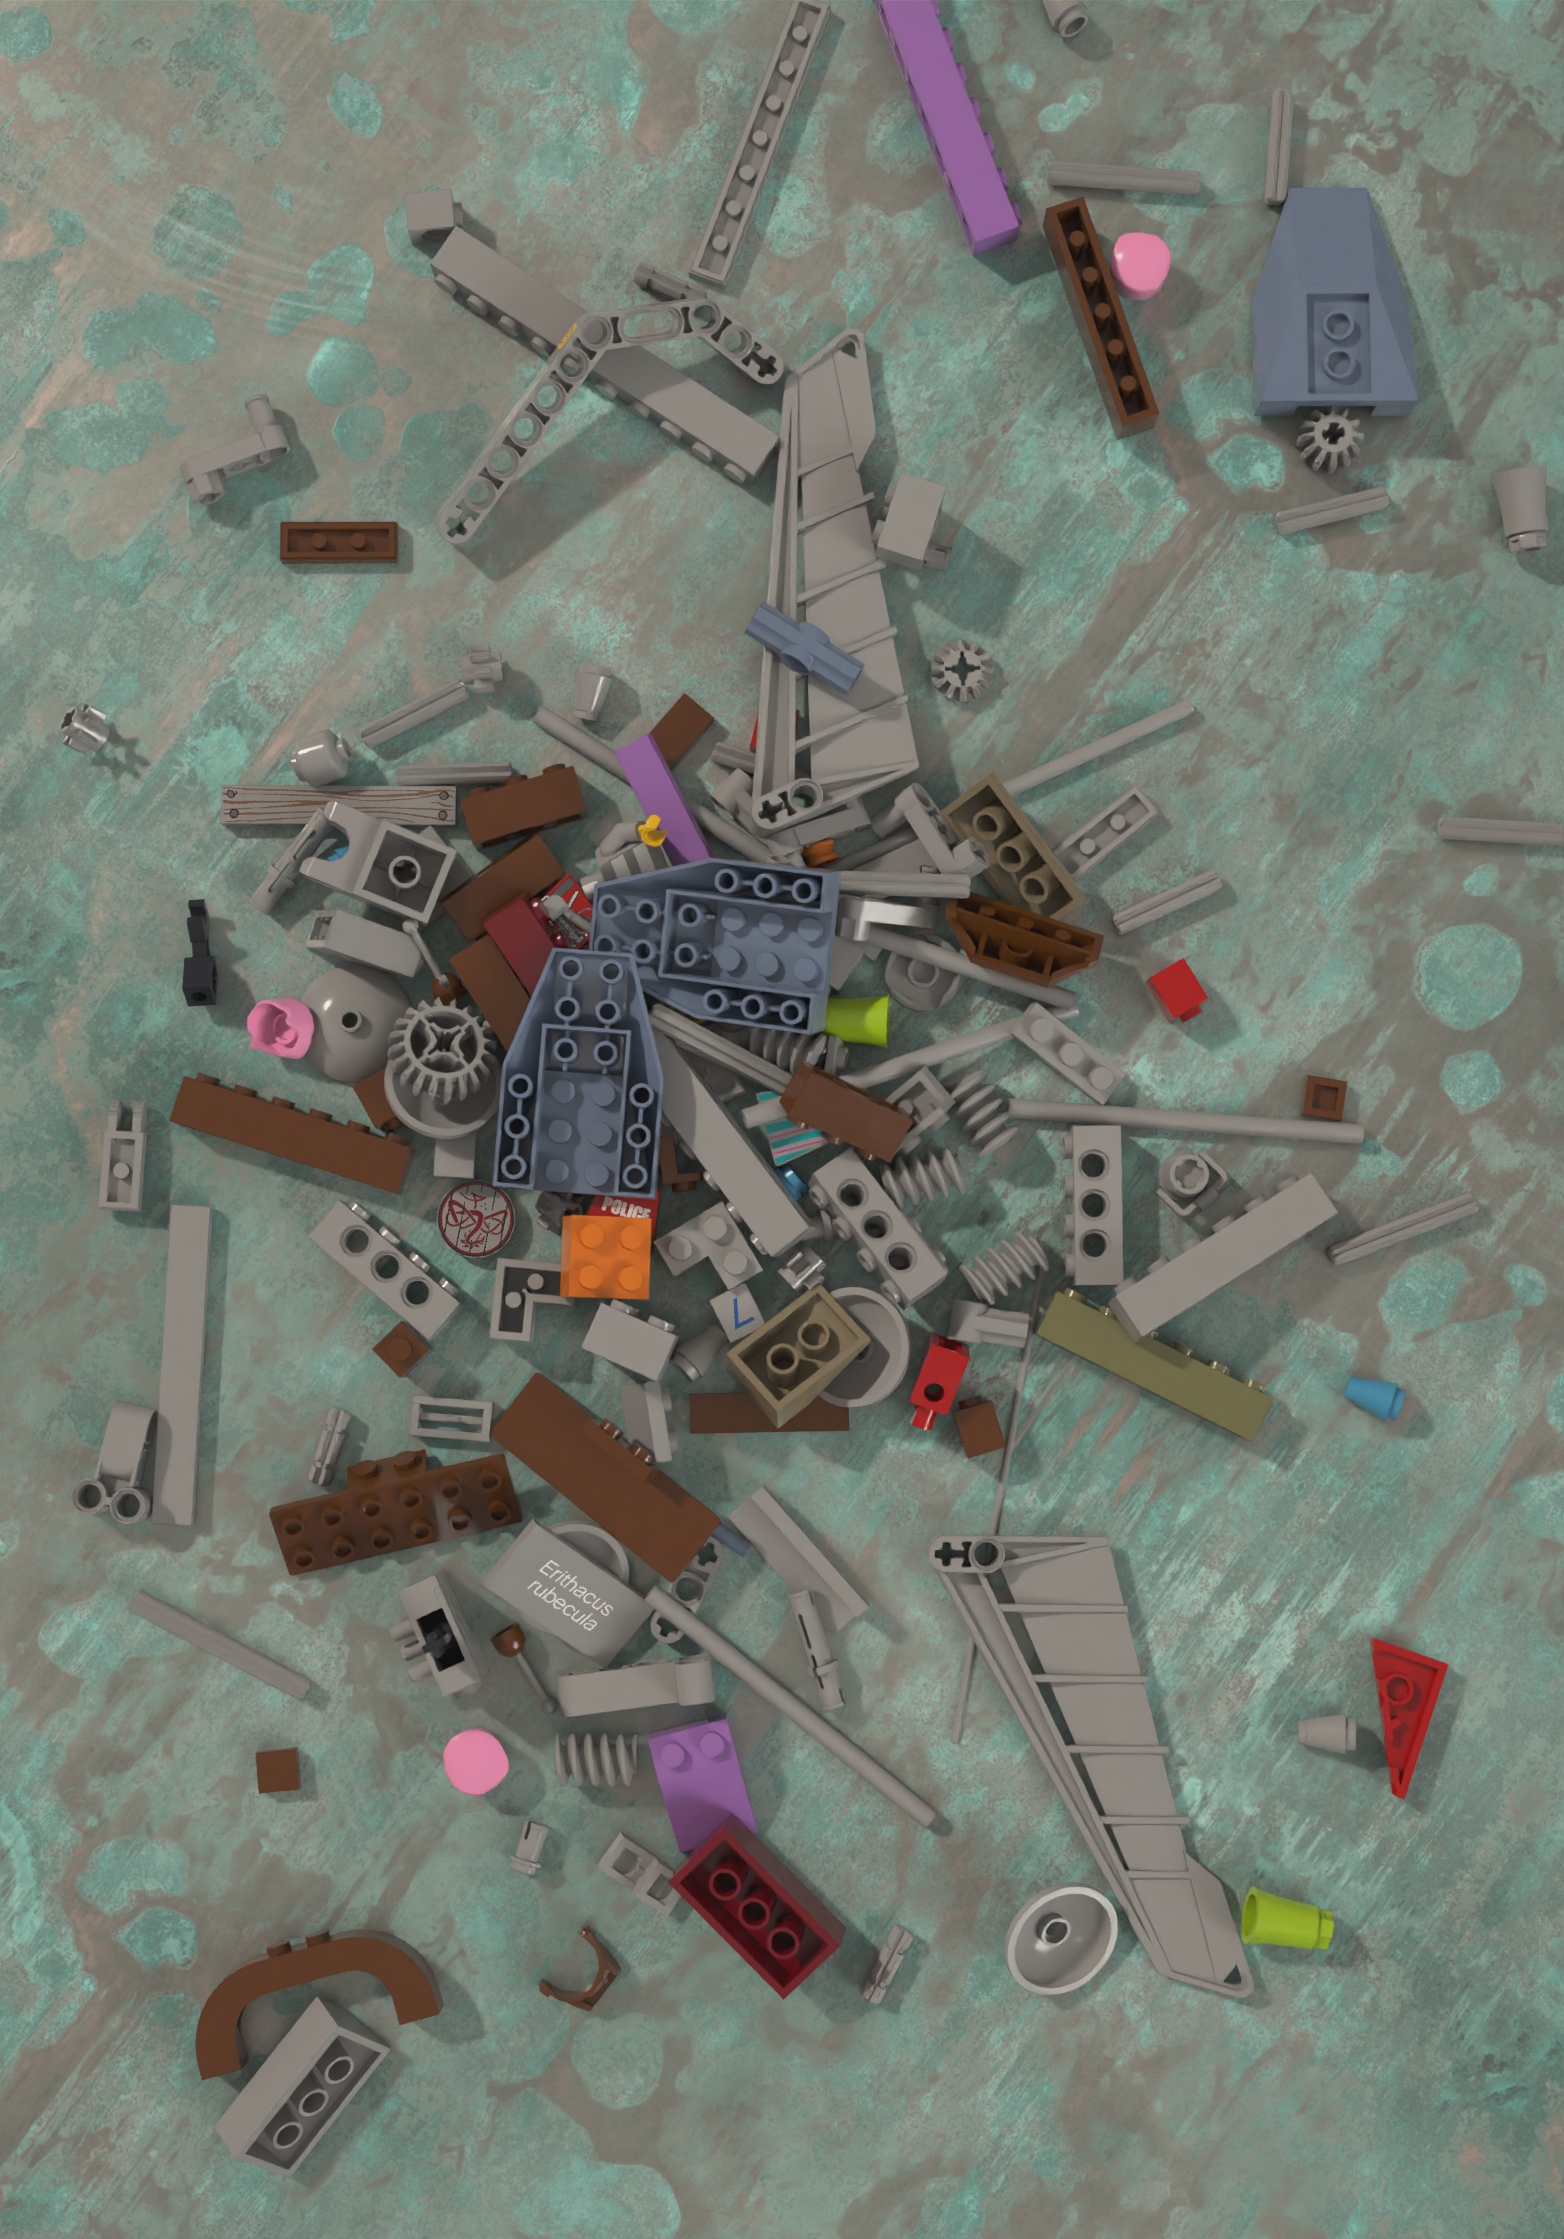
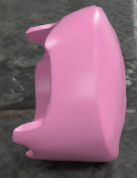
M1132 232L1120 236L1115 244L1110 262V274L1115 288L1122 296L1130 300L1139 301L1154 297L1161 289L1167 277L1171 263L1170 250L1167 244L1157 235Z
M291 997L263 1000L258 1002L251 1010L247 1019V1030L252 1038L250 1046L253 1049L288 1059H300L304 1057L309 1049L315 1028L310 1009L302 1001Z
M485 1728L465 1730L454 1736L443 1753L444 1770L452 1785L464 1794L472 1796L482 1795L495 1788L508 1773L509 1762L500 1741L492 1731Z

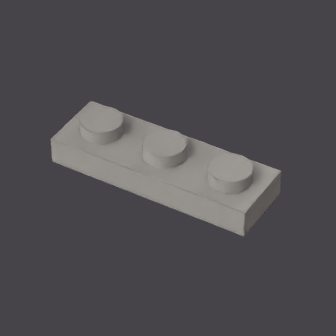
M1031 1002L1009 1032L1010 1035L1099 1105H1104L1126 1075V1073L1037 1002Z

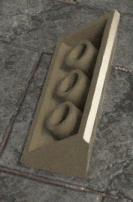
M994 772L990 773L940 811L960 843L969 837H974L985 847L989 854L991 865L981 873L1002 902L1060 920L1087 901L1081 890Z

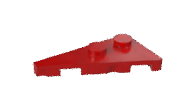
M1372 1637L1370 1646L1391 1794L1405 1799L1449 1664Z

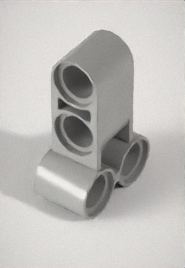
M118 1400L114 1403L108 1419L94 1478L78 1481L71 1490L70 1500L76 1511L82 1514H99L110 1509L113 1518L123 1524L138 1523L146 1520L151 1515L153 1506L152 1496L147 1490L141 1488L140 1485L156 1427V1409ZM91 1485L96 1486L101 1493V1500L95 1507L89 1506L85 1500V1492ZM129 1494L135 1495L140 1502V1509L133 1517L128 1515L123 1508V1502Z

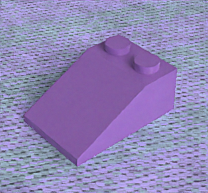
M728 1713L650 1733L648 1738L650 1751L680 1852L695 1849L731 1813L752 1833L758 1832Z

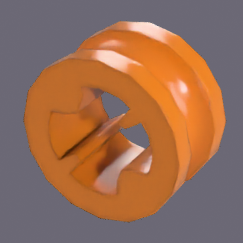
M833 839L818 842L801 852V856L808 859L806 867L820 868L840 859L839 853H834L832 850V846L835 845Z

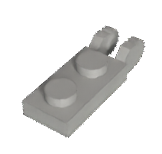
M111 1100L108 1110L107 1130H104L98 1207L101 1210L141 1212L147 1133H144L147 1125V1105L145 1101H137L132 1113V1132L120 1131L123 1104L121 1100Z

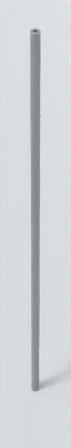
M1189 699L1181 701L1003 783V786L1012 797L1193 714V705ZM909 826L820 868L851 871L919 839L912 826ZM486 1020V1021H484L482 1027H491V1026L489 1025L488 1021Z

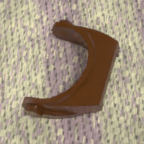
M586 1925V1927L582 1926L578 1932L593 1946L597 1953L599 1971L595 1980L586 1988L577 1991L560 1990L544 1979H541L538 1985L540 1987L539 1991L547 1997L551 1995L560 2001L567 2002L586 2011H591L621 1972V1968L610 1951L595 1936L597 1934L596 1931Z

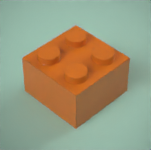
M586 1215L564 1216L562 1224L560 1297L649 1300L651 1218Z

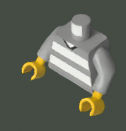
M651 815L646 821L618 823L612 828L600 843V847L595 851L600 871L580 878V883L588 901L594 898L596 883L669 868L660 846L668 830L656 829L661 821L659 816Z

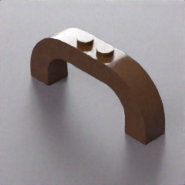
M326 1929L305 1936L306 1942L291 1946L290 1940L272 1944L266 1947L267 1953L255 1956L231 1971L206 2001L198 2021L195 2041L196 2057L201 2079L206 2080L242 2070L248 2062L249 2057L242 2033V2018L247 2004L258 1996L342 1972L362 1971L375 1976L388 1988L394 2002L399 2025L439 2015L444 2004L436 1977L427 1961L416 1949L404 1940L382 1931L355 1929L330 1935L329 1930Z

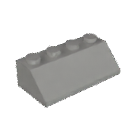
M316 1996L214 2127L235 2159L290 2178L391 2048L345 2008Z

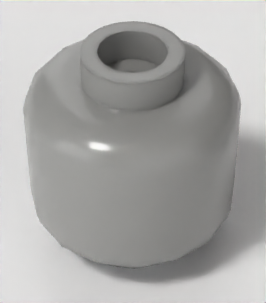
M330 730L320 731L299 739L295 745V752L291 753V763L296 776L301 782L306 781L313 787L344 778L348 772V761H351L353 758L351 748L346 739H339Z

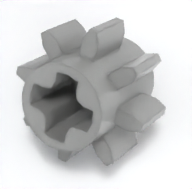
M489 643L470 645L471 654L461 656L464 684H474L477 694L495 692L494 683L504 681L501 652H491Z
M85 703L82 705L81 710L75 706L71 707L60 722L59 731L67 735L62 743L82 754H86L88 748L93 751L99 750L107 740L110 731L109 726L103 723L107 715Z
M542 1192L537 1200V1204H535V1208L541 1214L536 1222L545 1229L561 1236L564 1216L585 1214V1211L579 1205L583 1200V1196L574 1193Z
M807 1244L800 1250L793 1246L779 1257L784 1265L777 1272L797 1293L804 1286L810 1290L818 1282L822 1284L825 1281L819 1272L827 1265Z

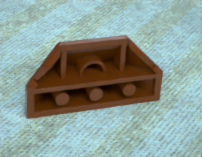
M970 892L968 898H950L945 912V917L971 963L1046 988L1095 966L1099 959L1104 935Z

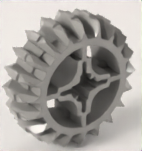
M439 997L434 1001L433 1007H430L424 1000L419 1003L418 1011L409 1007L405 1011L404 1018L396 1020L395 1031L390 1033L388 1041L391 1045L388 1049V1058L393 1060L391 1070L393 1074H402L400 1077L401 1087L412 1083V1093L414 1096L420 1094L421 1091H425L430 1103L434 1100L435 1095H441L445 1104L450 1102L452 1094L462 1101L466 1098L467 1090L474 1094L479 1091L480 1082H487L491 1074L489 1070L494 1068L496 1058L493 1054H495L497 1048L496 1041L490 1040L493 1034L492 1027H482L484 1023L483 1015L472 1018V1008L470 1005L463 1010L457 1009V1002L454 999L450 1002L449 1006H443ZM415 1037L421 1041L420 1046L423 1049L422 1057L419 1059L415 1057L410 1044ZM465 1042L469 1044L473 1053L474 1060L470 1064L464 1060V1054L461 1051L462 1045Z

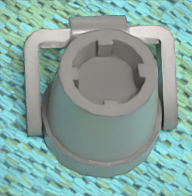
M1179 1151L1166 1157L1159 1166L1157 1177L1160 1188L1155 1193L1180 1219L1190 1221L1200 1211L1204 1212L1221 1197L1220 1194L1229 1186L1230 1180L1227 1173L1204 1151H1201L1198 1155L1189 1151ZM1210 1168L1220 1178L1214 1184L1208 1186ZM1174 1201H1192V1203L1183 1210Z

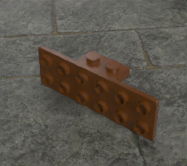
M535 1373L491 1429L490 1436L601 1527L611 1533L671 1583L675 1582L720 1525L721 1518L652 1463L655 1457L637 1443L632 1447L621 1438L624 1432L606 1418L601 1422L543 1374Z
M423 1449L414 1452H400L393 1457L376 1461L365 1460L355 1466L347 1467V1490L271 1507L269 1509V1517L288 1572L294 1576L520 1523L522 1521V1512L504 1454H496L429 1470V1460L426 1450Z

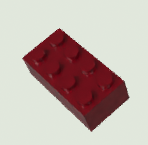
M733 1813L676 1866L668 1881L783 2000L841 1946L847 1929Z

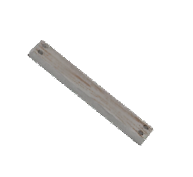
M221 785L220 824L223 826H305L319 806L325 809L328 802L336 801L400 827H428L430 825L432 827H457L456 786L321 785L313 787L311 785Z

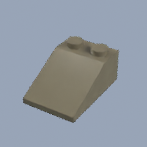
M818 1282L813 1288L806 1291L727 1352V1372L778 1429L808 1406L870 1343V1338Z

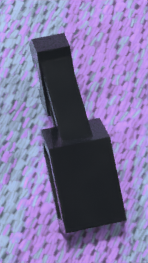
M205 899L189 900L188 908L191 917H187V927L190 943H192L193 957L184 958L182 990L188 1007L216 1005L218 972L215 956H210L208 909Z

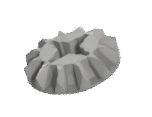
M960 639L952 643H946L935 654L931 665V678L935 688L945 698L955 702H969L982 696L989 688L994 668L989 653L985 652L977 642L972 643ZM960 656H963L967 667L979 669L967 674L964 686H961L958 673L945 671L957 667Z

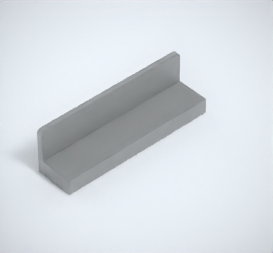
M763 1484L729 1514L730 1521L792 1591L812 1587L822 1624L830 1634L835 1635L855 1616L858 1618L869 1608L866 1600Z

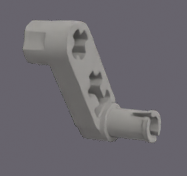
M266 394L252 396L244 402L256 432L254 435L194 456L180 465V470L194 505H208L219 501L226 495L222 482L223 479L271 462L286 455L291 450L283 426L277 424Z
M912 783L894 797L893 803L878 814L870 817L872 829L881 838L887 837L889 833L906 821H909L941 874L968 875L972 879L991 865L987 850L974 837H969L962 843L959 842L935 802L918 783Z
M861 796L830 810V815L771 835L766 839L771 855L788 858L791 866L806 867L801 856V852L805 848L828 839L835 841L871 826V822Z
M919 865V873L941 874L938 867ZM840 895L835 936L859 941L868 940L871 922L936 928L940 904L937 903L938 897H914L909 902Z

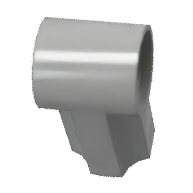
M737 768L710 795V798L732 820L737 819L749 833L768 847L766 839L756 836L749 825L753 780L745 772ZM762 811L760 819L768 818L773 823L776 814L769 816L766 811Z
M953 1299L947 1339L982 1344L983 1341L1024 1348L1029 1327V1314L1004 1309L988 1308L987 1304Z

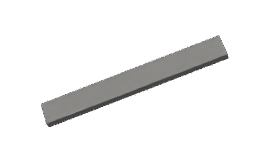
M792 0L689 270L690 278L723 290L726 289L831 13V5L818 0Z
M171 1205L151 1524L194 1525L213 1207Z

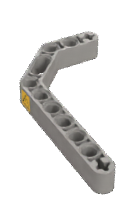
M706 298L681 299L588 312L581 315L439 510L436 516L438 532L446 541L452 544H461L471 538L606 350L698 337L749 379L761 384H772L781 377L784 371L782 357L719 304ZM706 305L710 309L711 319L706 326L700 328L695 324L694 313L699 306ZM664 310L669 311L672 315L673 324L667 332L638 337H627L624 333L623 323L631 315ZM597 320L603 328L602 337L597 342L589 343L585 338L584 329L589 322ZM737 330L741 336V344L737 350L729 352L724 344L725 337L730 331ZM751 352L757 357L767 359L766 364L770 367L767 373L759 371L760 366L752 359L746 358V356ZM575 353L579 358L580 366L574 374L565 375L561 369V361L566 354ZM547 385L553 386L557 393L555 402L551 406L542 407L537 400L539 390ZM522 418H529L533 423L532 434L525 439L517 438L514 433L516 422ZM499 450H506L510 454L509 466L502 471L494 470L491 466L493 454ZM477 482L486 484L488 489L486 498L481 502L470 501L468 498L470 486ZM462 500L475 513L471 517L465 511L460 518L463 529L460 532L453 529L448 533L450 527L446 521L449 517L457 519L463 509L457 504Z

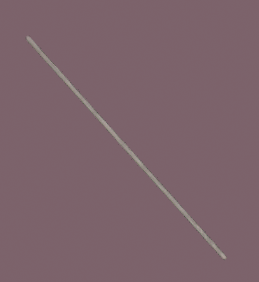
M1043 1250L1044 1253H1045V1255H1046V1258H1047V1257H1048V1251H1047V1250ZM1039 1266L1029 1314L1027 1339L1021 1357L989 1534H997L1045 1274V1271ZM987 1542L983 1564L992 1561L995 1547L992 1543ZM984 1573L988 1581L990 1573ZM971 1635L951 1736L953 1744L959 1742L976 1644Z

